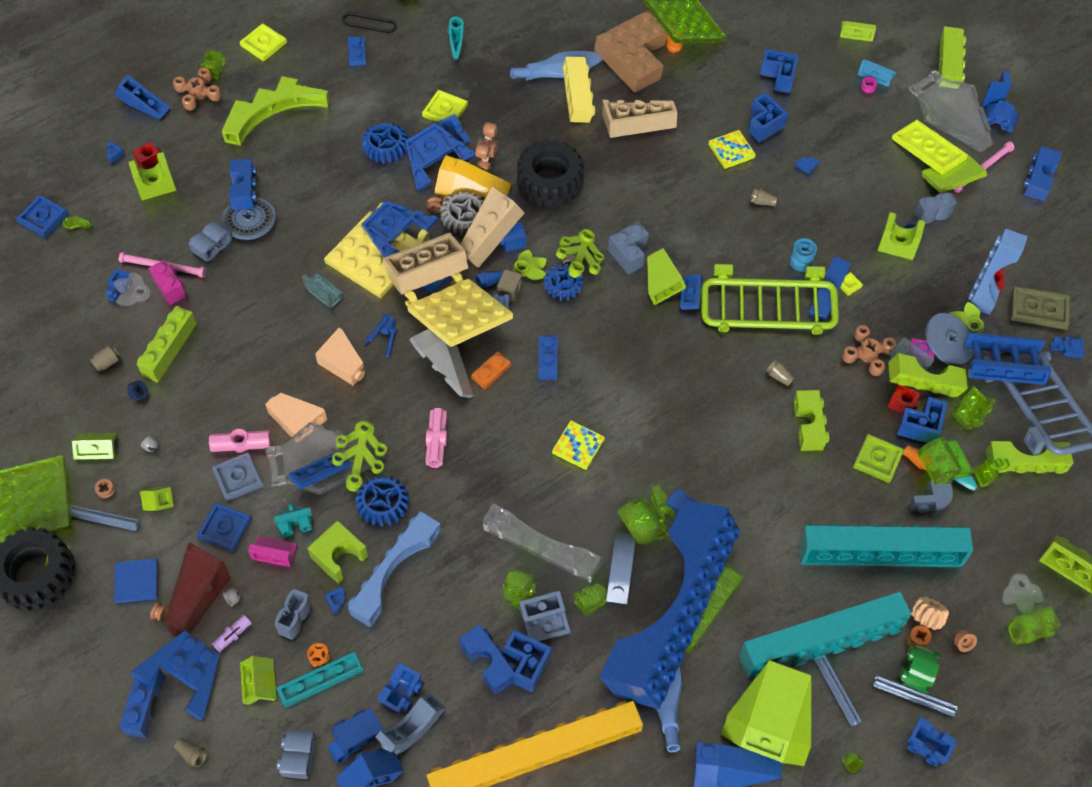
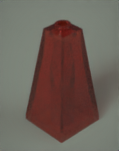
M192 543L187 545L165 618V622L169 627L168 631L176 637L184 631L189 634L231 579L223 561Z

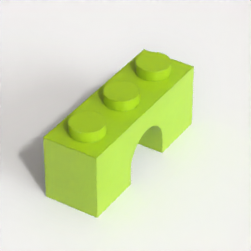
M819 390L796 391L793 400L795 416L806 417L811 421V424L800 426L798 432L800 451L824 450L826 443L829 442V432L825 431L827 419L822 411L824 399L820 397Z

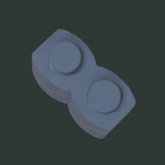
M949 192L938 194L936 197H924L919 200L914 215L917 220L926 221L925 224L931 223L935 219L944 220L952 215L957 202L953 194Z
M213 221L207 224L202 232L190 239L189 246L194 254L208 262L220 250L228 246L232 241L230 231Z
M293 589L288 594L285 600V607L280 610L275 619V627L279 635L291 640L298 635L302 625L301 621L308 616L311 609L308 594Z
M288 729L286 735L282 736L281 748L284 751L282 757L279 756L277 760V770H279L282 777L309 778L316 741L314 731Z

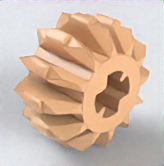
M926 596L918 598L911 612L915 621L933 630L941 629L947 622L949 614L945 605L940 604V601H935L933 598L930 599Z

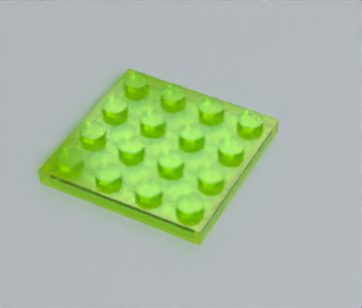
M643 0L646 7L652 12L655 19L658 20L674 43L724 42L727 37L698 0Z
M63 455L0 470L1 543L6 540L5 537L11 534L13 536L16 534L15 531L20 529L27 531L29 527H35L37 531L38 528H45L48 532L52 531L54 533L72 529L66 462Z

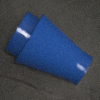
M501 270L479 272L475 276L476 284L480 288L487 289L498 283L503 273Z

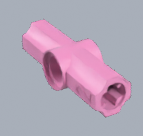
M442 408L430 410L429 429L426 430V465L432 468L443 466L444 447L447 444V411L442 410Z
M235 429L231 433L210 434V451L235 450L237 453H245L249 449L270 448V430L246 432L243 429Z

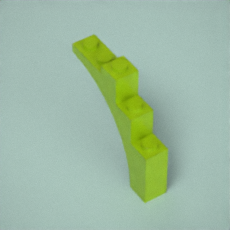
M282 76L275 91L259 88L252 103L235 101L222 129L224 141L242 145L246 136L256 125L271 115L286 109L301 106L328 107L330 104L329 93L323 89L301 86L298 83V79Z

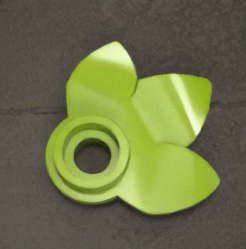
M526 250L518 256V261L513 265V271L522 274V277L526 276L532 280L542 279L546 276L543 268L546 265L547 259L532 257L531 251Z
M966 303L964 312H949V314L961 320L970 333H981L983 331L984 322L980 319V311L972 303ZM976 324L978 328L972 329L971 325Z

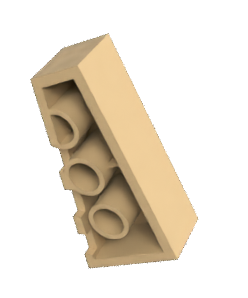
M603 100L602 116L610 138L676 128L677 110L673 101L651 100L650 103H645L641 100H635V103H624V100H617V102Z
M493 186L460 244L466 252L467 260L477 268L481 266L524 214L522 209L513 200Z

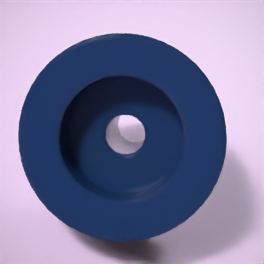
M138 380L128 385L127 393L131 399L138 401L147 397L148 388L143 381Z

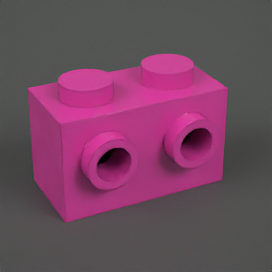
M163 260L148 268L154 283L169 306L186 298L183 290L185 284L180 277L177 278L175 276L177 273L172 265L169 266Z

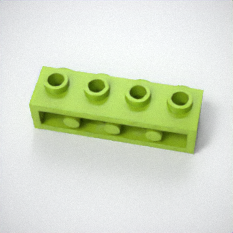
M946 26L943 28L940 37L938 87L958 89L960 83L964 82L965 73H963V70L965 68V60L963 58L966 53V48H963L966 43L964 29Z
M175 306L173 311L168 314L167 320L163 326L159 327L156 336L149 342L144 354L138 358L136 365L141 376L155 382L160 381L197 325L193 312Z

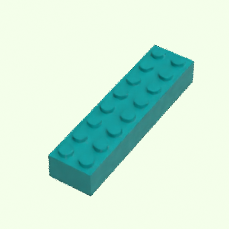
M810 524L805 526L799 540L801 565L963 567L973 552L970 528H963L962 526L942 528L939 525L932 527H922L920 525L901 527L900 525L881 527L880 525L860 526L858 524L850 526Z
M901 592L894 593L745 641L739 654V659L748 680L756 678L769 660L785 666L794 665V667L805 664L807 660L814 659L816 661L819 658H824L825 654L831 652L838 654L847 647L852 646V648H856L868 640L872 642L878 641L883 638V635L889 633L890 635H896L902 632V628L907 624L911 612Z

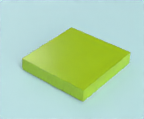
M867 434L853 468L890 483L904 449Z

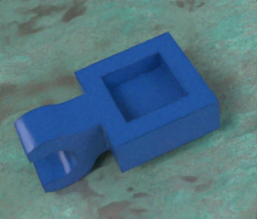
M119 269L114 270L107 281L109 286L105 292L106 295H109L107 300L115 302L119 291H126L134 279L132 273Z
M1067 336L1063 339L1053 337V342L1049 343L1050 350L1063 351V356L1082 358L1085 355L1084 339Z

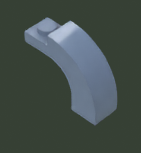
M616 532L607 602L627 604L636 534Z
M432 694L422 696L400 722L392 727L381 730L376 738L381 742L380 744L385 750L398 755L417 742L438 720L446 708Z

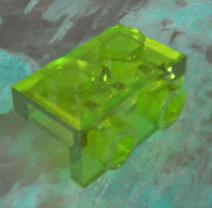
M975 386L969 387L951 415L966 430L978 428L984 423L985 416L993 410V404L996 399L994 397L987 399Z

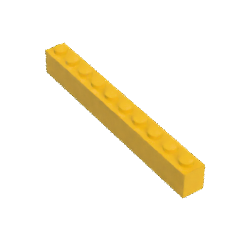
M622 701L609 710L602 708L596 711L595 715L589 717L587 715L580 716L575 719V722L569 724L566 722L560 723L553 730H540L533 737L527 739L526 737L514 740L513 744L505 746V744L498 745L493 748V751L476 753L471 759L466 761L459 759L452 762L449 767L434 768L429 774H426L430 787H488L641 732L643 723L634 701L628 703L627 701Z

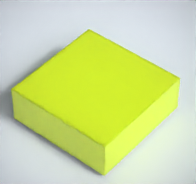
M850 272L845 276L841 289L849 296L862 288L863 284Z

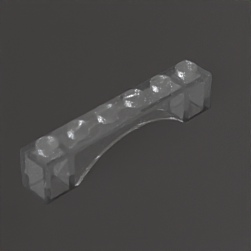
M492 504L483 519L485 531L590 583L600 568L601 556L585 548L567 545L546 537L519 520L510 511L495 504Z

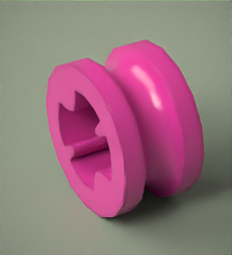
M865 77L862 80L861 89L866 93L874 92L877 80L873 77Z

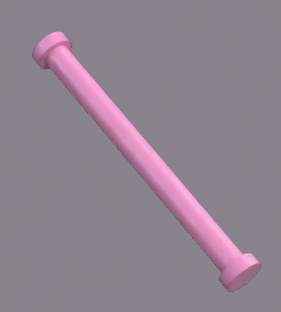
M1010 141L1006 142L1002 149L982 163L981 166L986 170L1006 153L1012 152L1015 149L1014 144ZM965 185L957 187L953 190L959 193L963 190V187Z
M126 252L119 254V262L121 263L130 262L153 266L161 262L159 260L127 255ZM167 262L169 266L172 265L175 271L199 275L201 278H204L206 275V267L197 268Z

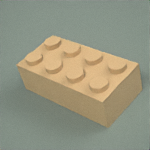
M451 233L383 258L386 274L401 295L409 290L426 286L468 269L466 252Z

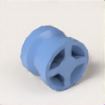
M494 294V299L509 309V294H504L503 296Z

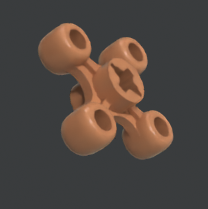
M208 68L199 69L198 77L192 78L188 82L181 76L174 78L173 86L177 92H189V94L182 98V103L186 110H194L197 106L196 100H202L206 96L211 101L221 99V90L218 86H205V84L212 80V74Z
M490 122L485 123L483 128L485 140H479L475 151L476 157L482 158V160H479L477 167L488 173L491 170L489 157L495 158L499 142L493 139L497 134L498 126Z
M860 325L856 328L854 337L857 341L861 342V346L859 348L853 346L846 347L843 351L842 359L846 363H853L857 358H861L864 362H869L870 374L880 376L884 372L885 363L878 359V355L880 353L886 355L893 354L896 350L897 342L893 338H885L883 342L879 343L877 340L869 338L870 329L866 325Z

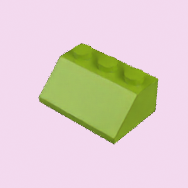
M1056 535L1039 561L1092 593V556L1085 550L1071 544L1067 539Z

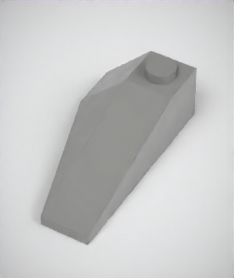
M430 329L410 338V342L423 358L427 356L434 363L432 368L446 376L444 378L445 381L460 397L472 398L474 396L457 345L450 347Z

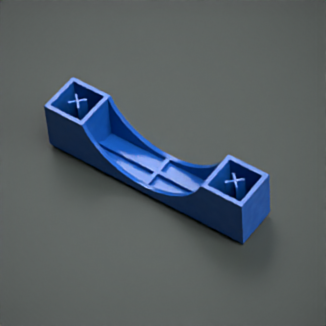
M687 500L683 501L668 532L684 557L685 573L682 587L674 603L657 622L633 636L617 639L599 676L616 698L630 702L634 701V703L660 709L662 702L665 701L667 691L675 679L676 671L683 662L685 651L691 644L695 629L700 624V618L704 609L708 606L709 598L716 588L718 578L723 573L724 565L732 553V547L740 535V529L727 507Z

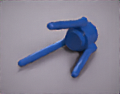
M384 315L363 344L367 345L369 341H373L379 332L382 334L391 333L386 357H389L394 335L397 331L395 327L396 320L390 315Z

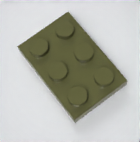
M1014 286L1012 290L1011 320L1067 330L1069 327V295Z

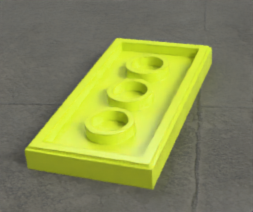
M918 120L892 135V140L942 175L965 161L968 154Z

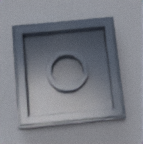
M249 452L212 467L226 502L264 486Z

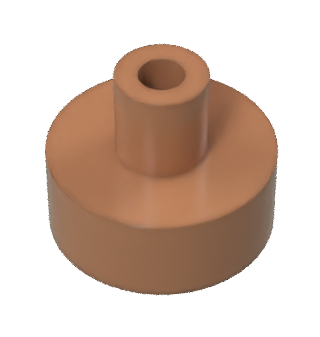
M959 630L955 634L954 644L960 651L968 652L976 646L977 638L970 630Z

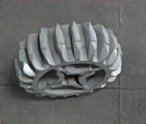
M459 191L458 195L453 192L452 197L447 196L446 201H443L440 209L443 225L447 226L448 231L453 230L454 234L459 232L463 236L470 228L484 200H481L480 195L475 197L474 192L469 194L468 191L465 193Z

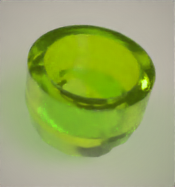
M852 752L849 756H845L844 763L849 772H857L864 766V761L857 753Z

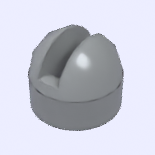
M149 435L141 444V447L148 452H154L159 446L157 439L153 435Z
M230 588L223 592V596L230 606H234L241 599V593L237 595L238 589Z

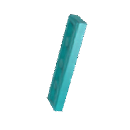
M353 651L277 686L276 689L286 708L364 672V669L356 652Z

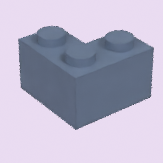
M638 221L609 237L608 251L628 275L643 267L644 253L641 250L648 246L649 233Z

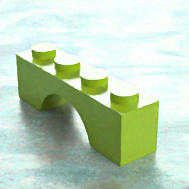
M898 353L888 362L890 382L901 386L906 385L919 390L923 389L933 393L949 395L950 397H958L968 389L966 369L948 365L938 375L924 370L919 365L916 357Z
M991 441L986 449L989 471H996L998 473L1016 471L1017 473L1055 472L1062 474L1068 472L1073 465L1072 454L1056 455L1045 448L1044 452L1040 455H1026L1018 451L1011 441ZM1053 442L1055 446L1060 448L1070 446V442Z

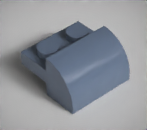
M560 591L519 602L523 626H525L528 637L542 642L571 633Z

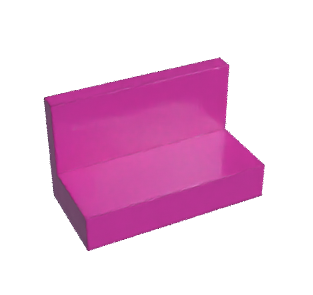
M258 536L256 544H250L248 552L253 560L291 567L298 545L297 543Z

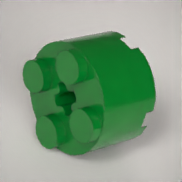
M917 644L914 647L909 646L906 653L907 664L906 666L902 665L898 676L902 681V685L928 694L927 686H933L940 664L936 663L937 658L941 659L942 654Z

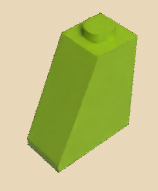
M664 248L655 251L647 257L648 294L654 306L686 288L682 276Z

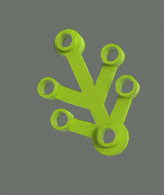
M583 229L577 236H563L559 242L561 247L556 252L558 258L565 259L567 255L577 253L575 261L568 268L569 275L573 278L582 275L585 269L582 264L583 258L590 265V273L597 275L601 270L599 264L602 263L604 255L595 246V234L591 230ZM572 243H580V246L570 247ZM587 246H588V248L591 250V252L594 254L593 257H592V255L589 253V251L587 250Z
M368 421L358 422L355 425V431L346 436H338L335 442L338 448L344 449L348 443L358 439L357 445L343 453L337 452L332 457V463L335 466H341L344 461L355 455L352 474L347 477L345 483L346 488L352 492L359 490L362 485L360 471L363 457L371 466L373 473L380 474L384 468L383 462L376 460L365 446L367 440L375 449L374 452L378 457H383L387 452V446L378 442L373 435L374 426ZM339 440H343L345 443L341 444ZM378 448H382L384 451L379 452ZM336 457H339V458H341L342 460H341V461H337V460H335V458H336ZM378 465L381 469H376L374 466ZM351 479H356L358 482L354 483Z

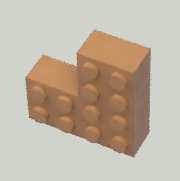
M647 10L596 36L594 51L636 93L661 80L664 66L651 52L666 44L668 30Z

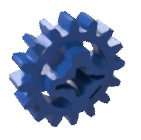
M567 263L564 267L561 264H558V268L552 266L551 271L547 270L546 276H544V289H547V294L553 293V299L558 296L560 301H562L563 297H566L567 301L569 296L576 298V293L580 294L581 288H583V275L573 279L569 275Z

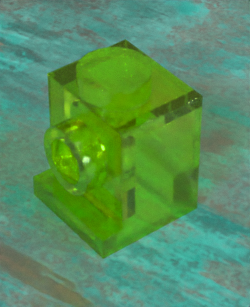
M208 49L200 62V67L208 68L211 71L212 78L219 79V74L226 63L224 54Z
M597 583L592 587L590 585L585 587L581 594L578 591L574 594L575 604L586 617L603 606L607 599L606 589Z

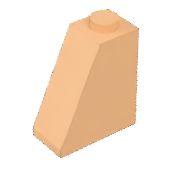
M338 328L315 353L317 363L354 386L357 381L364 377V365L343 330Z
M283 393L273 396L265 404L268 414L296 443L327 421L326 412L323 408Z

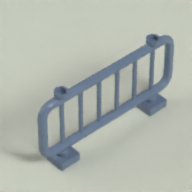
M990 351L988 356H983L982 359L993 361L992 351ZM1041 351L1038 357L1041 365L1050 366L1051 373L1049 377L1055 385L1019 392L1013 382L1003 381L1033 426L1028 429L1024 438V442L1033 455L1040 454L1044 445L1050 452L1056 455H1067L1092 449V441L1062 448L1055 446L1051 441L1053 438L1087 431L1092 438V422L1089 421L1049 363L1051 361L1049 351ZM1031 358L1020 360L1021 364L1031 362ZM984 379L986 383L993 381ZM1058 388L1065 399L1028 406L1022 395ZM1067 402L1074 413L1038 421L1031 410ZM1077 416L1084 428L1048 436L1041 424Z

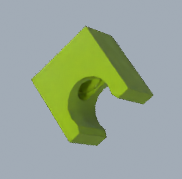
M164 152L157 154L158 164L151 169L139 168L135 160L128 162L141 200L176 191Z
M890 212L877 251L913 260L921 241L926 221L918 220L915 227L906 229L899 227L895 223L896 214Z
M338 521L307 548L310 558L338 584L343 580L340 566L335 564L339 556L351 553L361 561L368 557L366 546Z

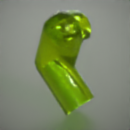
M74 215L65 218L62 224L66 229H74L79 226L89 229L92 222Z

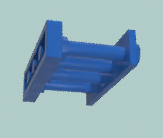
M968 332L963 347L965 349H973L974 359H972L968 370V378L1046 385L1051 368L1050 366L1040 365L1038 357L1045 341L1044 339ZM981 350L992 351L993 361L983 360ZM1000 352L1011 353L1013 363L1002 362ZM1019 354L1030 355L1032 364H1021Z

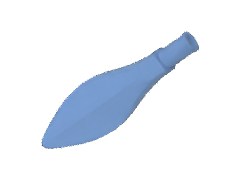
M562 52L541 62L527 64L524 68H511L510 77L512 79L525 78L526 81L541 77L564 78L562 67L565 57H585L589 69L601 63L603 59L596 52Z
M678 667L675 679L667 691L665 701L662 702L660 709H656L661 720L663 733L665 734L666 748L669 752L680 750L678 737V708L682 688L680 667Z

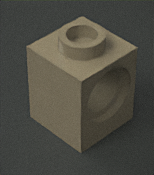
M505 269L497 285V294L499 296L509 294V300L515 302L522 286V274Z

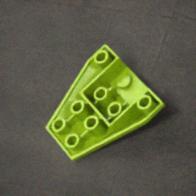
M769 660L729 711L721 735L742 748L779 762L805 766L811 748V675Z

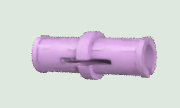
M243 614L230 627L227 626L225 628V631L211 643L212 646L221 653L233 640H238V636L252 623ZM237 627H239L230 637H228V638L224 641V639H225L229 634H231Z

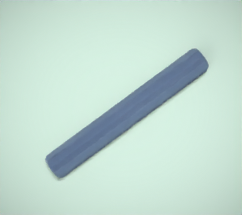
M65 504L62 507V514L69 517L137 531L140 526V521L135 518L71 504Z
M827 656L819 658L815 662L851 726L860 724L862 719Z
M876 675L874 678V687L950 716H954L957 712L958 706L954 703L920 692L881 675Z

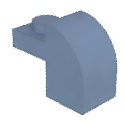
M950 479L930 480L926 488L927 495L914 496L909 504L911 512L926 513L931 511L932 518L942 515L953 498Z

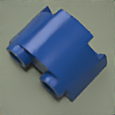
M999 100L998 103L988 104L980 121L990 125L998 123L1001 125V129L1013 133L1019 120V113L1014 109L1013 104Z
M455 114L437 122L438 126L464 145L471 143L466 131L462 130L461 123Z
M399 662L392 673L389 683L384 686L377 700L398 713L402 711L407 713L413 704L412 698L415 693L418 694L424 686V682L421 681V674Z
M920 716L908 739L907 749L925 757L926 762L938 766L939 763H948L958 741L947 733L936 730L932 723Z

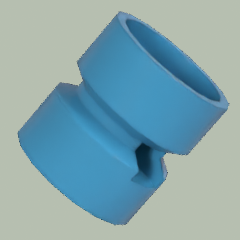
M801 238L794 243L789 262L795 271L805 272L806 266L812 267L817 252L816 244L807 238Z

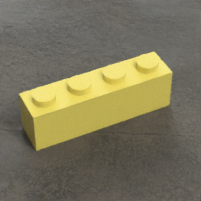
M565 57L562 69L570 122L590 123L592 116L595 115V106L592 105L593 92H590L591 78H588L589 65L586 64L585 57Z

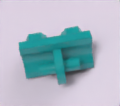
M292 502L288 503L289 509L282 510V515L274 517L276 526L283 537L291 536L293 534L292 527L300 525L301 532L312 530V521H314L310 507L302 509V506L293 507Z

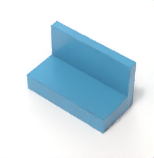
M863 59L858 75L864 78L873 77L877 80V83L889 87L896 75V71Z

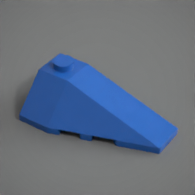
M696 743L694 749L693 787H745L782 778V762L744 748L715 743Z

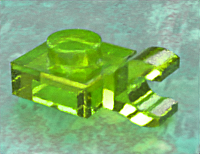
M998 458L994 462L986 460L975 468L973 472L980 486L987 487L1000 478L998 472L1008 468L1010 463L1007 458L1003 461L1001 458Z
M660 485L653 486L650 496L657 513H659V520L664 522V514H669L673 520L675 512L672 508L666 506L668 499L665 491L661 490Z

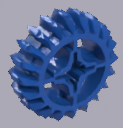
M387 121L385 124L379 122V125L373 124L372 128L368 127L367 132H364L362 148L371 161L375 160L377 163L382 161L383 164L388 161L392 163V160L398 162V157L403 158V155L407 153L405 141L408 139V135L404 128H401L400 125L395 126L394 122L388 124Z
M382 474L379 479L374 475L373 481L367 478V485H361V490H357L358 497L355 498L356 509L360 517H365V522L367 523L372 521L373 526L378 522L381 527L386 522L391 526L392 520L398 523V516H405L404 511H408L409 507L407 504L410 503L409 492L405 484H400L398 478L393 480L391 475L385 478V475ZM372 494H374V498L370 500L371 502L369 504H367L368 498ZM396 497H399L396 505L392 508L391 503L395 501Z

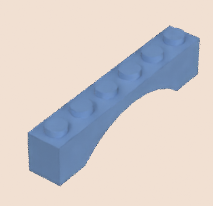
M1008 229L1004 230L1002 236H997L994 246H992L989 256L968 297V300H971L970 303L975 305L980 312L988 315L991 314L1000 292L996 285L994 274L1001 268L1018 262L1028 236Z
M421 511L417 516L411 518L408 524L409 527L405 532L399 534L397 543L393 548L390 547L387 550L385 559L381 564L378 563L375 566L373 575L369 580L366 579L363 582L361 591L349 601L348 609L350 615L370 628L383 612V592L393 570L411 554L429 548L441 533L440 523Z

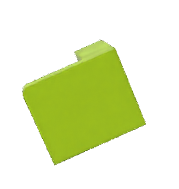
M155 487L140 491L144 511H158L174 507L171 487Z

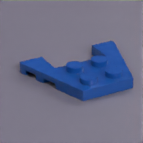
M433 123L405 141L418 192L432 184L424 169L445 157V155L454 151L459 159L466 162L476 157L473 150H470L462 142L453 138L451 134L436 123Z
M385 201L362 223V228L383 258L400 252L390 244L412 223L428 232L438 222V218L434 215H431V217L424 215L421 211L407 210V207Z
M184 631L137 666L130 674L144 684H148L158 668L161 667L195 690L184 711L200 721L205 715L219 654Z

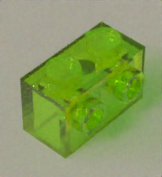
M510 567L503 584V600L510 603L512 607L520 609V601L536 597L535 589L537 584L534 583V575Z
M1052 606L1015 616L1006 627L1015 645L1024 642L1028 644L1041 637L1049 638L1056 634L1055 631L1061 624Z

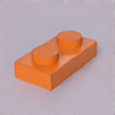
M497 351L471 375V379L483 389H487L511 367V362Z

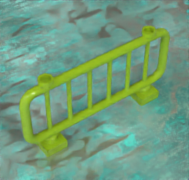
M715 264L713 278L707 279L702 284V319L709 326L718 327L720 332H728L729 327L811 329L812 334L820 335L823 333V330L834 328L839 321L837 288L833 283L823 281L825 267L806 266L804 280L732 278L733 265ZM711 285H721L722 319H712L709 317V287ZM725 285L740 286V320H726ZM743 286H758L759 320H744ZM762 286L777 287L778 321H763ZM780 287H795L796 321H781ZM799 287L813 288L815 322H800ZM817 288H827L830 291L832 318L829 322H819Z

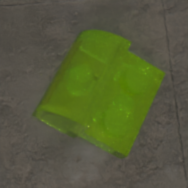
M944 437L925 444L917 452L935 485L951 483L955 478L971 477L974 473L956 440L946 441Z
M644 497L628 502L617 511L638 544H649L654 539L664 540L669 536L665 530V524L657 518L654 508L646 502Z

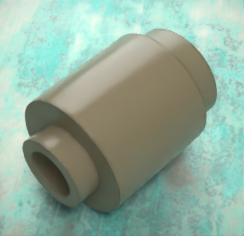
M107 345L93 354L90 361L98 372L102 369L104 371L119 361L117 357L120 354L114 346L110 348Z

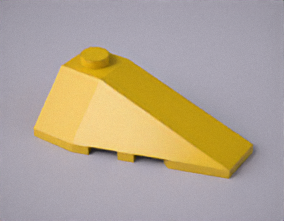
M445 155L439 168L434 195L445 197L446 195H452L453 192L458 195L459 191L462 193L468 191L469 194L474 192L475 197L480 195L486 198L493 186L507 196L512 188V184L466 161Z

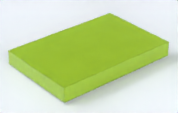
M969 155L965 161L943 175L932 167L922 171V177L940 194L987 176V171Z

